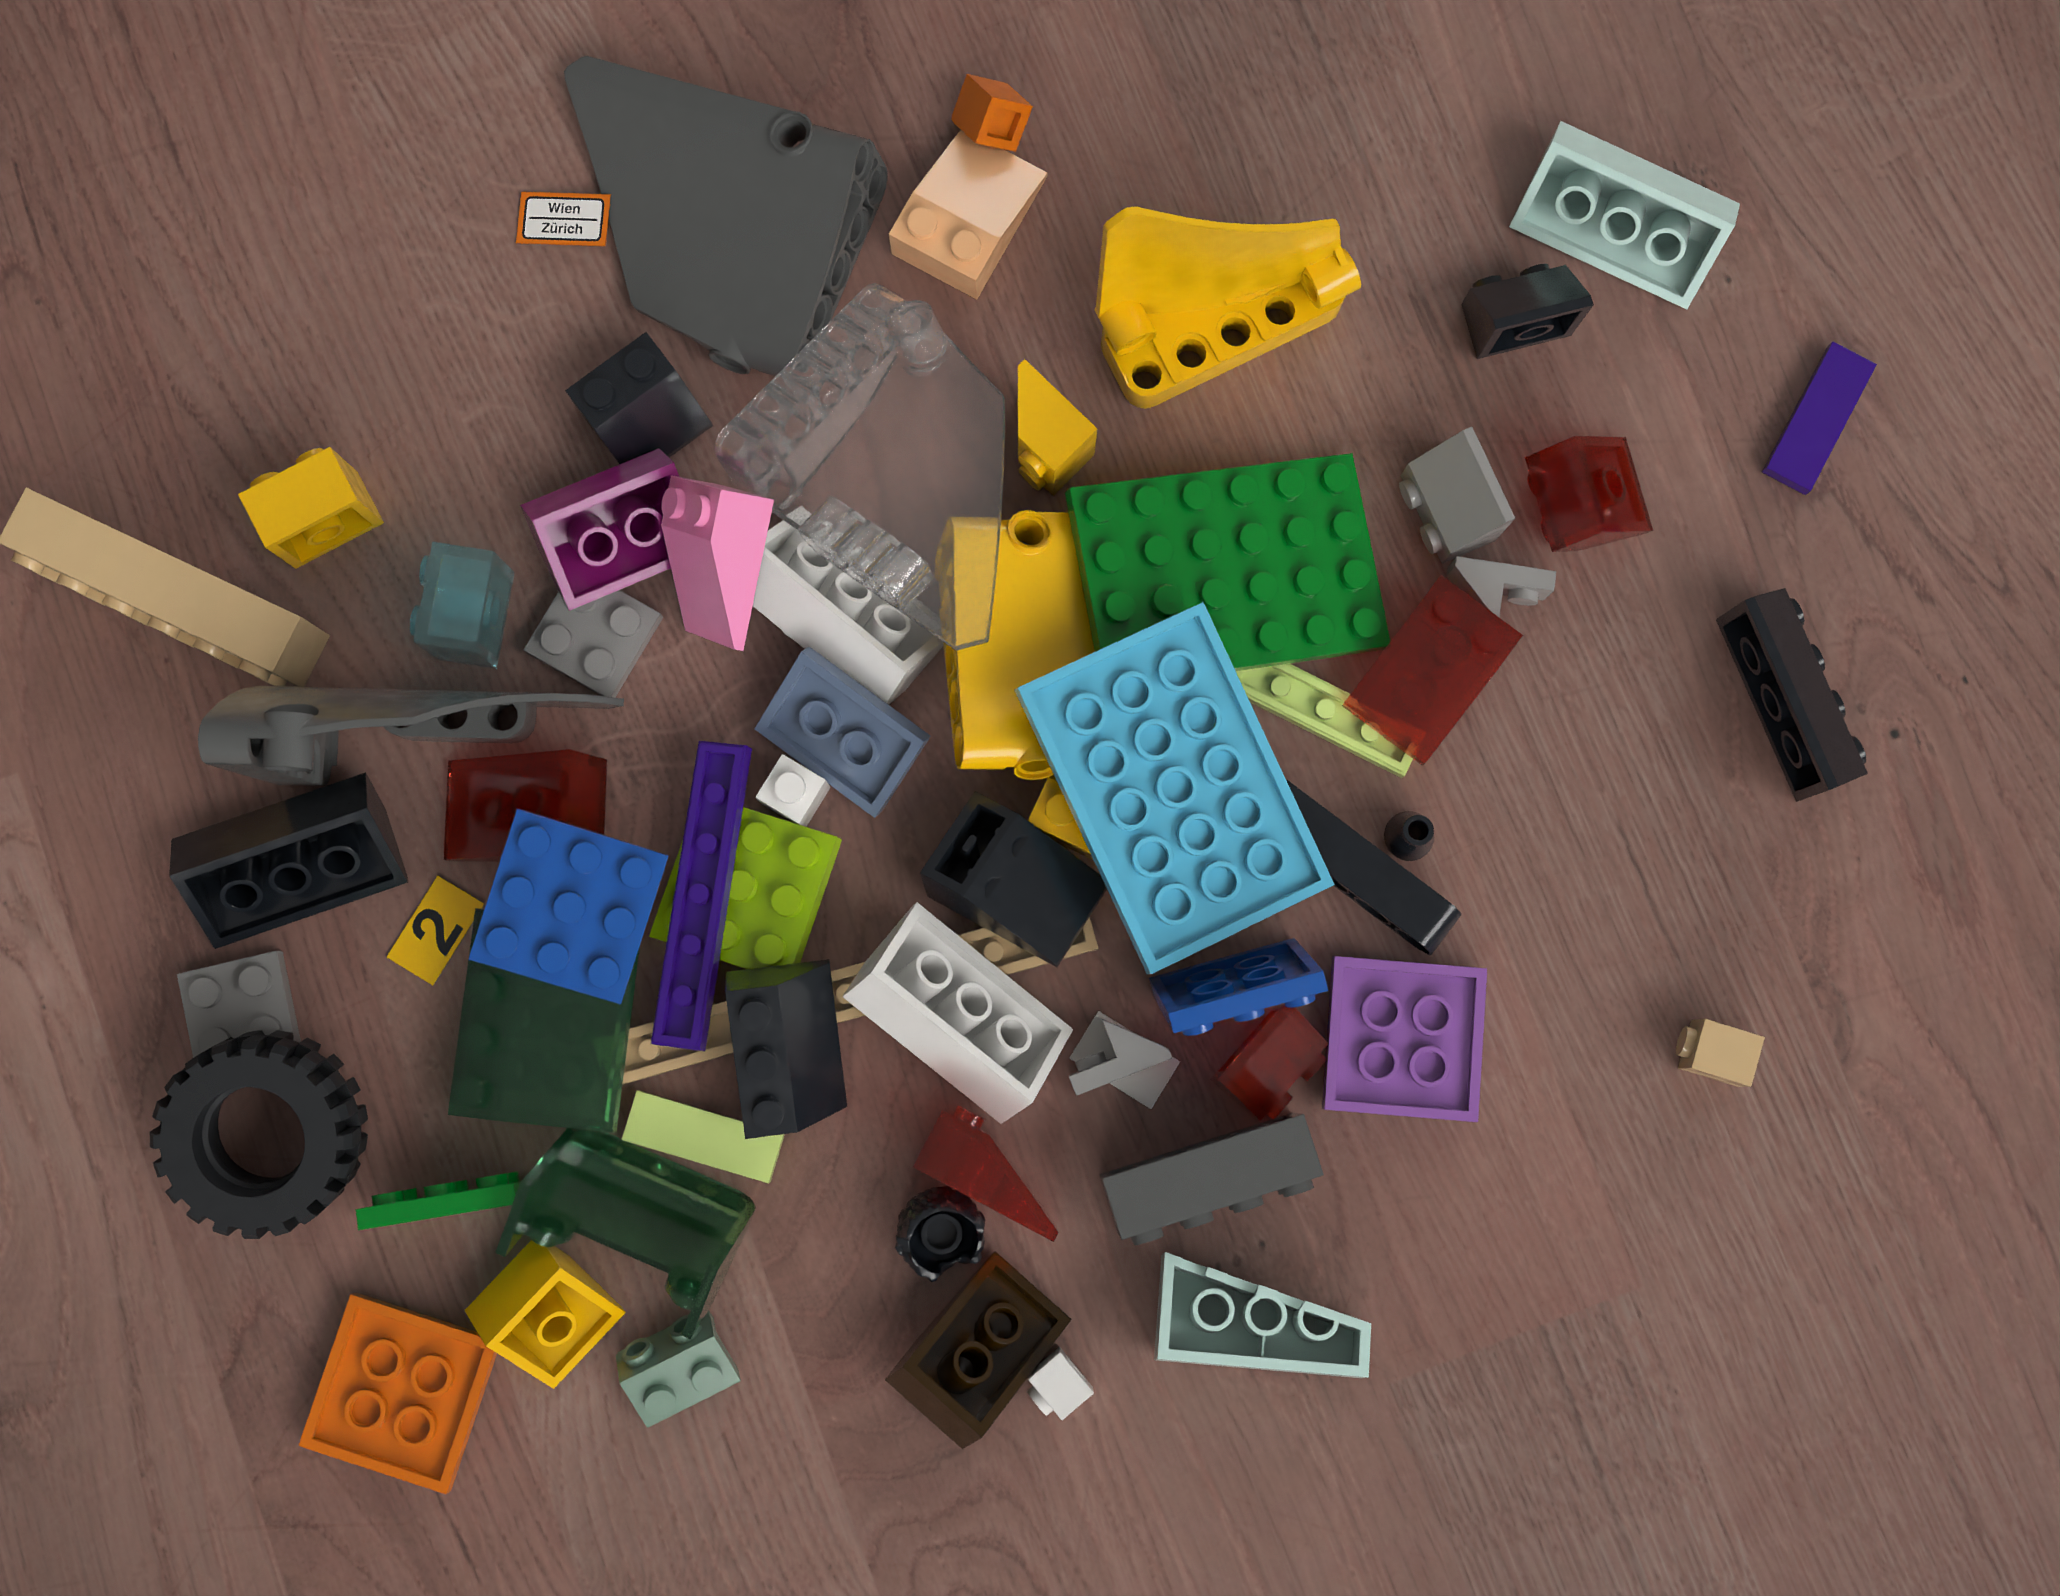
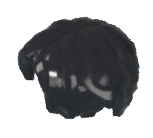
M950 1186L932 1187L912 1197L907 1202L906 1208L902 1209L898 1215L899 1222L897 1225L895 1249L899 1255L903 1256L904 1261L909 1264L918 1276L926 1277L930 1282H935L944 1271L954 1266L957 1262L976 1264L981 1261V1252L985 1242V1217L967 1193L953 1190Z

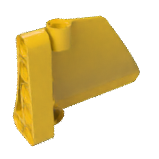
M1024 510L1014 514L1010 520L950 518L938 550L936 571L955 764L958 769L1005 770L1006 767H1014V774L1017 777L1028 780L1050 777L1054 774L1015 693V689L1095 652L1069 513Z

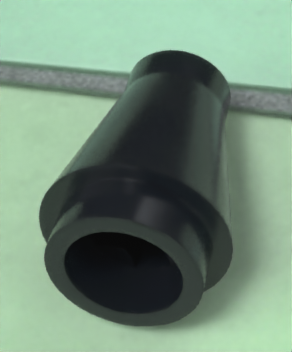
M1413 811L1400 812L1393 816L1385 827V844L1388 850L1401 860L1415 861L1421 859L1428 854L1433 846V824L1420 813ZM1409 826H1417L1422 834L1419 836V840L1411 838L1408 832Z

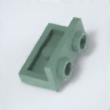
M704 1309L694 1315L682 1316L671 1326L647 1338L634 1340L625 1349L616 1354L619 1383L647 1428L741 1381L736 1364L716 1332L714 1318L709 1309Z

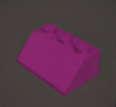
M656 449L520 505L537 548L569 611L671 569L661 526L663 519L662 498L665 491L669 488L671 475L679 477L675 463L662 450Z

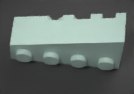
M1167 1252L1162 1254L1154 1360L1352 1378L1369 1377L1371 1323L1291 1297L1277 1290L1236 1278L1225 1272L1187 1261Z

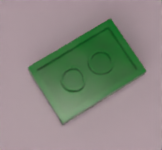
M519 1171L476 1178V1189L469 1190L468 1180H461L423 1187L425 1197L418 1198L417 1188L372 1195V1206L355 1209L358 1230L536 1200L538 1197L535 1179L520 1181Z

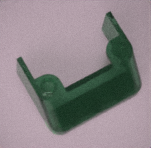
M577 1124L569 1126L521 1181L495 1253L505 1257L524 1234L529 1236L535 1243L545 1247H554L558 1244L567 1243L576 1233L668 1273L665 1282L666 1292L676 1305L691 1310L681 1333L682 1336L691 1339L718 1294L749 1227L756 1206L749 1196L735 1188L630 1142L623 1141L621 1138L596 1127Z

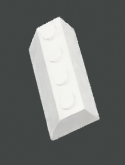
M804 506L768 530L753 607L804 649L811 647L888 705L892 703L910 686L943 647L941 619Z
M918 902L909 909L865 961L843 995L844 999L1000 1124L1033 1103L1073 1031L1069 1025Z

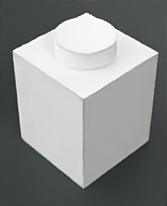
M782 754L756 795V799L762 805L792 823L807 827L831 787L824 778Z

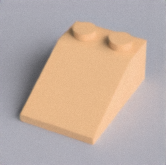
M960 130L913 191L889 233L892 255L977 300L1046 180L1048 173L1004 149L974 143Z

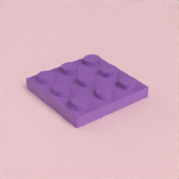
M1333 956L1322 1109L1478 1122L1487 968Z

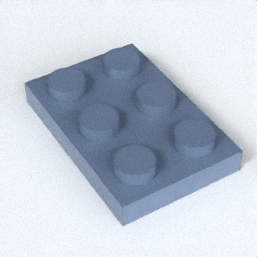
M811 647L801 651L754 728L810 771L824 778L829 785L874 818L883 811L931 737Z

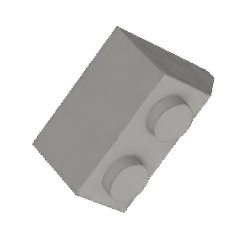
M1473 427L1462 430L1411 461L1401 474L1403 480L1399 482L1401 495L1409 509L1416 508L1424 525L1420 527L1422 540L1431 554L1437 553L1442 564L1455 559L1456 556L1460 557L1496 541L1515 519Z

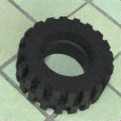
M262 1030L246 1032L236 1038L230 1037L185 1063V1068L174 1074L164 1087L167 1096L157 1101L152 1115L155 1120L160 1121V1126L150 1131V1148L160 1149L161 1157L153 1162L157 1178L167 1175L172 1187L165 1192L175 1204L180 1199H183L191 1207L186 1216L197 1224L208 1218L215 1222L212 1228L213 1232L229 1236L236 1229H242L241 1235L244 1239H260L268 1231H271L276 1237L291 1232L298 1224L302 1223L305 1225L317 1217L345 1190L344 1187L355 1177L361 1165L358 1157L366 1150L368 1134L361 1132V1125L368 1120L366 1105H357L354 1095L361 1091L354 1077L345 1081L338 1070L345 1064L335 1054L328 1058L323 1057L318 1053L321 1044L308 1037L301 1042L293 1041L294 1036L292 1032L276 1030L270 1035H265ZM244 1087L264 1089L278 1095L293 1108L303 1127L305 1148L302 1161L292 1172L283 1177L276 1178L258 1176L241 1168L227 1154L220 1140L218 1118L223 1101L234 1091Z

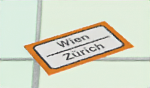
M521 192L516 243L606 246L611 194Z

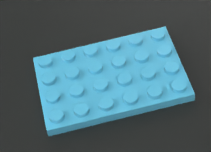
M1204 602L1015 689V693L1146 974H1153L1335 885Z

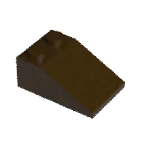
M994 1251L918 1337L885 1378V1381L961 1449H964L985 1435L1072 1319Z

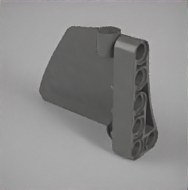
M584 56L567 66L564 71L565 82L586 142L601 194H611L609 222L630 301L639 313L693 339L710 351L708 356L713 362L727 370L739 374H749L752 368L792 382H803L811 370L886 190L888 171L874 143L864 137L812 124L805 114L798 111L787 110L601 59ZM803 140V142H802L801 144H799L798 146L793 147L797 142Z

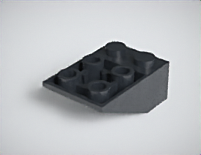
M976 791L972 794L920 872L927 897L1055 967L1059 966L1107 890L1099 873L1021 815Z

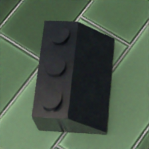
M829 959L726 972L725 994L745 1139L797 1133L846 1108L847 1098Z

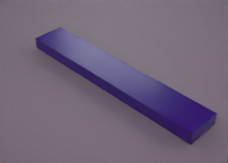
M708 741L698 742L651 1044L704 1052L706 1050L752 748L747 745Z

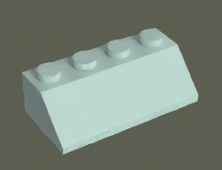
M1560 121L1509 227L1682 308L1688 309L1735 227L1740 203Z

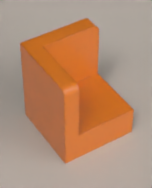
M966 74L951 120L974 143L1016 152L1033 106L1007 83Z

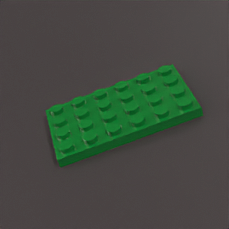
M1353 453L1070 487L1065 492L1095 652L1202 602L1206 606L1235 671L1379 651L1392 646Z

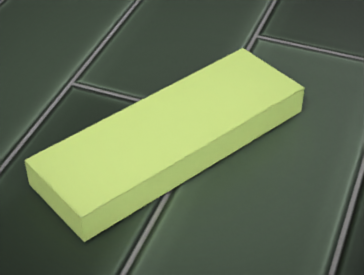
M637 1090L622 1140L770 1183L785 1134L745 1139L742 1120Z

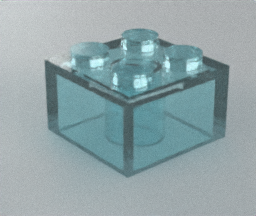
M432 542L430 556L425 555L420 565L419 581L424 586L421 605L414 606L410 618V633L415 636L414 643L438 660L497 669L515 572L494 551Z

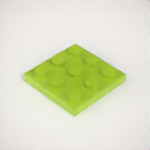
M743 807L720 961L744 969L800 963L842 839ZM682 843L649 935L651 938L666 943Z

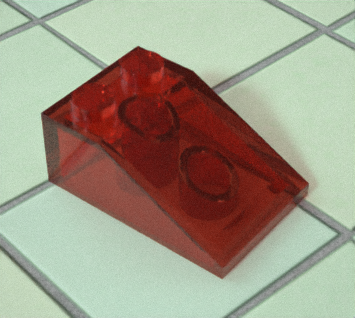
M1440 575L1342 706L1423 766L1490 681L1523 635Z
M572 749L448 761L444 860L500 862L517 808L605 835L607 759Z
M957 1105L954 1113L947 1109L942 1110L913 1167L1054 1242L1059 1233L1057 1225L991 1132L982 1128L986 1119L961 1105Z

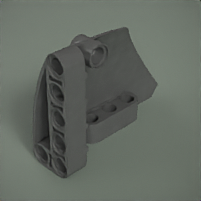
M253 686L243 688L228 695L205 715L199 727L198 748L202 761L210 766L277 785L326 786L330 780L332 766H337L339 730L384 727L390 733L411 741L513 744L529 738L534 731L537 707L611 709L624 706V699L588 694ZM515 706L518 713L517 722L509 730L501 731L498 726L499 714L506 707ZM467 710L465 723L458 729H451L448 723L449 714Z

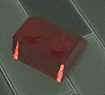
M1573 436L1524 457L1529 471L1527 476L1528 485L1536 496L1542 516V533L1550 544L1552 552L1580 551L1653 531L1626 437Z
M1284 1003L1275 1005L1210 1080L1255 1120L1261 1121L1266 1114L1273 1120L1292 1100L1293 1096L1287 1090L1300 1076L1305 1081H1308L1326 1061L1327 1058L1321 1052L1329 1043L1296 1007H1285Z

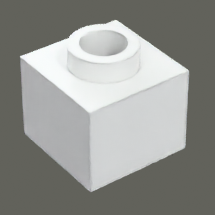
M1060 1346L1038 1364L1028 1377L1033 1386L1027 1393L1046 1416L1054 1410L1061 1420L1065 1419L1094 1394L1093 1386Z

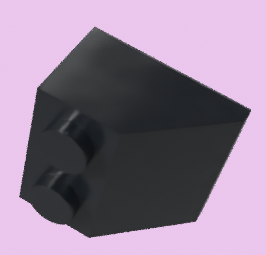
M1546 263L1526 268L1520 272V276L1502 280L1500 275L1480 279L1472 285L1473 288H1470L1461 304L1477 359L1569 337L1594 306L1591 295L1567 265L1550 269L1549 264Z
M647 332L565 390L576 408L619 465L656 449L662 450L670 458L713 426L677 371Z

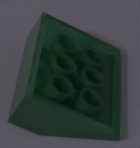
M475 908L469 956L484 909ZM639 950L621 1004L468 959L448 1115L616 1133Z

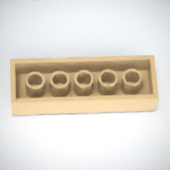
M27 487L0 535V544L15 551L11 561L57 584L66 586L95 602L106 605L148 627L150 626L188 646L195 647L224 663L254 675L256 678L273 686H285L288 681L298 687H304L330 637L326 632L288 610Z

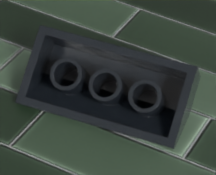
M1786 588L1746 599L1717 618L1716 622L1796 802L1826 792L1868 774L1864 765L1866 763L1865 750L1858 738L1851 736L1844 721L1846 715L1844 703L1840 695L1835 690L1830 689L1823 674L1825 670L1823 656L1816 645L1810 644L1803 629L1805 622L1803 611L1799 603L1794 598L1789 597Z
M366 772L171 840L169 877L215 949L408 883L407 873L387 811Z

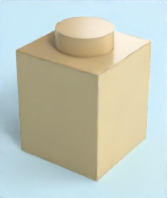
M1708 1019L1691 1020L1690 1026H1685L1682 1029L1677 1041L1676 1055L1681 1056L1678 1069L1736 1087H1751L1765 1037Z

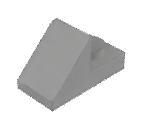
M1456 556L1448 566L1447 578L1483 625L1491 631L1499 622L1502 595H1508L1507 601L1513 604L1537 605L1538 600L1544 601L1554 591L1557 571Z
M1102 1019L1116 1057L1107 1060L1104 1051L1081 1059L1075 1062L1078 1072L1070 1074L1069 1079L1077 1096L1170 1060L1172 1056L1169 1048Z

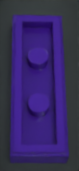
M1834 341L1830 343L1768 458L1762 473L1804 495L1808 494L1819 477L1877 364Z

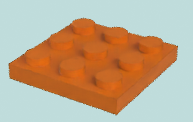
M352 1293L347 1302L298 1446L418 1486L448 1494L452 1490L497 1353L485 1346L476 1331L360 1293Z

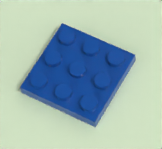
M517 808L469 960L621 1004L669 855Z
M1295 938L1149 978L1153 997L1172 1032L1182 1031L1185 1036L1205 1033L1214 1027L1213 1022L1232 1017L1234 1021L1238 1022L1256 1019L1265 1013L1264 1008L1284 1003L1285 1007L1303 1006L1313 1002L1316 999L1315 994L1328 991L1324 971Z

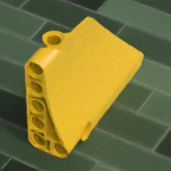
M1126 207L1103 225L1097 299L1094 309L1103 326L1101 349L1129 403L1137 408H1151L1329 323L1340 311L1345 296L1361 288V280L1350 254L1341 247L1340 226L1336 219L1289 224H1240L1188 218L1141 207ZM1275 308L1281 309L1288 314L1290 321L1282 325L1275 324L1267 318L1266 312ZM1231 329L1238 330L1246 337L1247 342L1240 346H1232L1224 341L1221 334ZM1187 350L1194 351L1199 354L1203 363L1193 368L1186 367L1180 363L1177 355ZM1140 372H1150L1156 376L1159 383L1154 388L1143 389L1135 384L1133 377Z

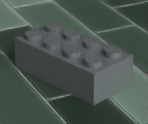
M1289 1113L1099 1175L1118 1235L1121 1240L1131 1238L1134 1245H1140L1163 1237L1162 1227L1180 1222L1184 1229H1190L1214 1220L1212 1211L1229 1206V1210L1239 1213L1259 1207L1264 1204L1262 1195L1273 1191H1278V1194H1283L1284 1197L1306 1192L1314 1188L1312 1179L1324 1174L1305 1115Z

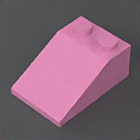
M671 475L669 488L665 491L662 498L663 519L661 526L685 631L734 650H744L774 503L773 499L724 485Z

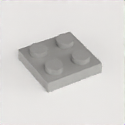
M620 590L569 611L558 592L525 646L524 651L595 693L615 698L662 621L663 616L661 613Z
M272 951L177 974L193 1058L230 1037L236 1038L251 1031L262 1030L265 1035H270L276 1030L292 1032L294 1036L293 1041L301 1042L282 951Z

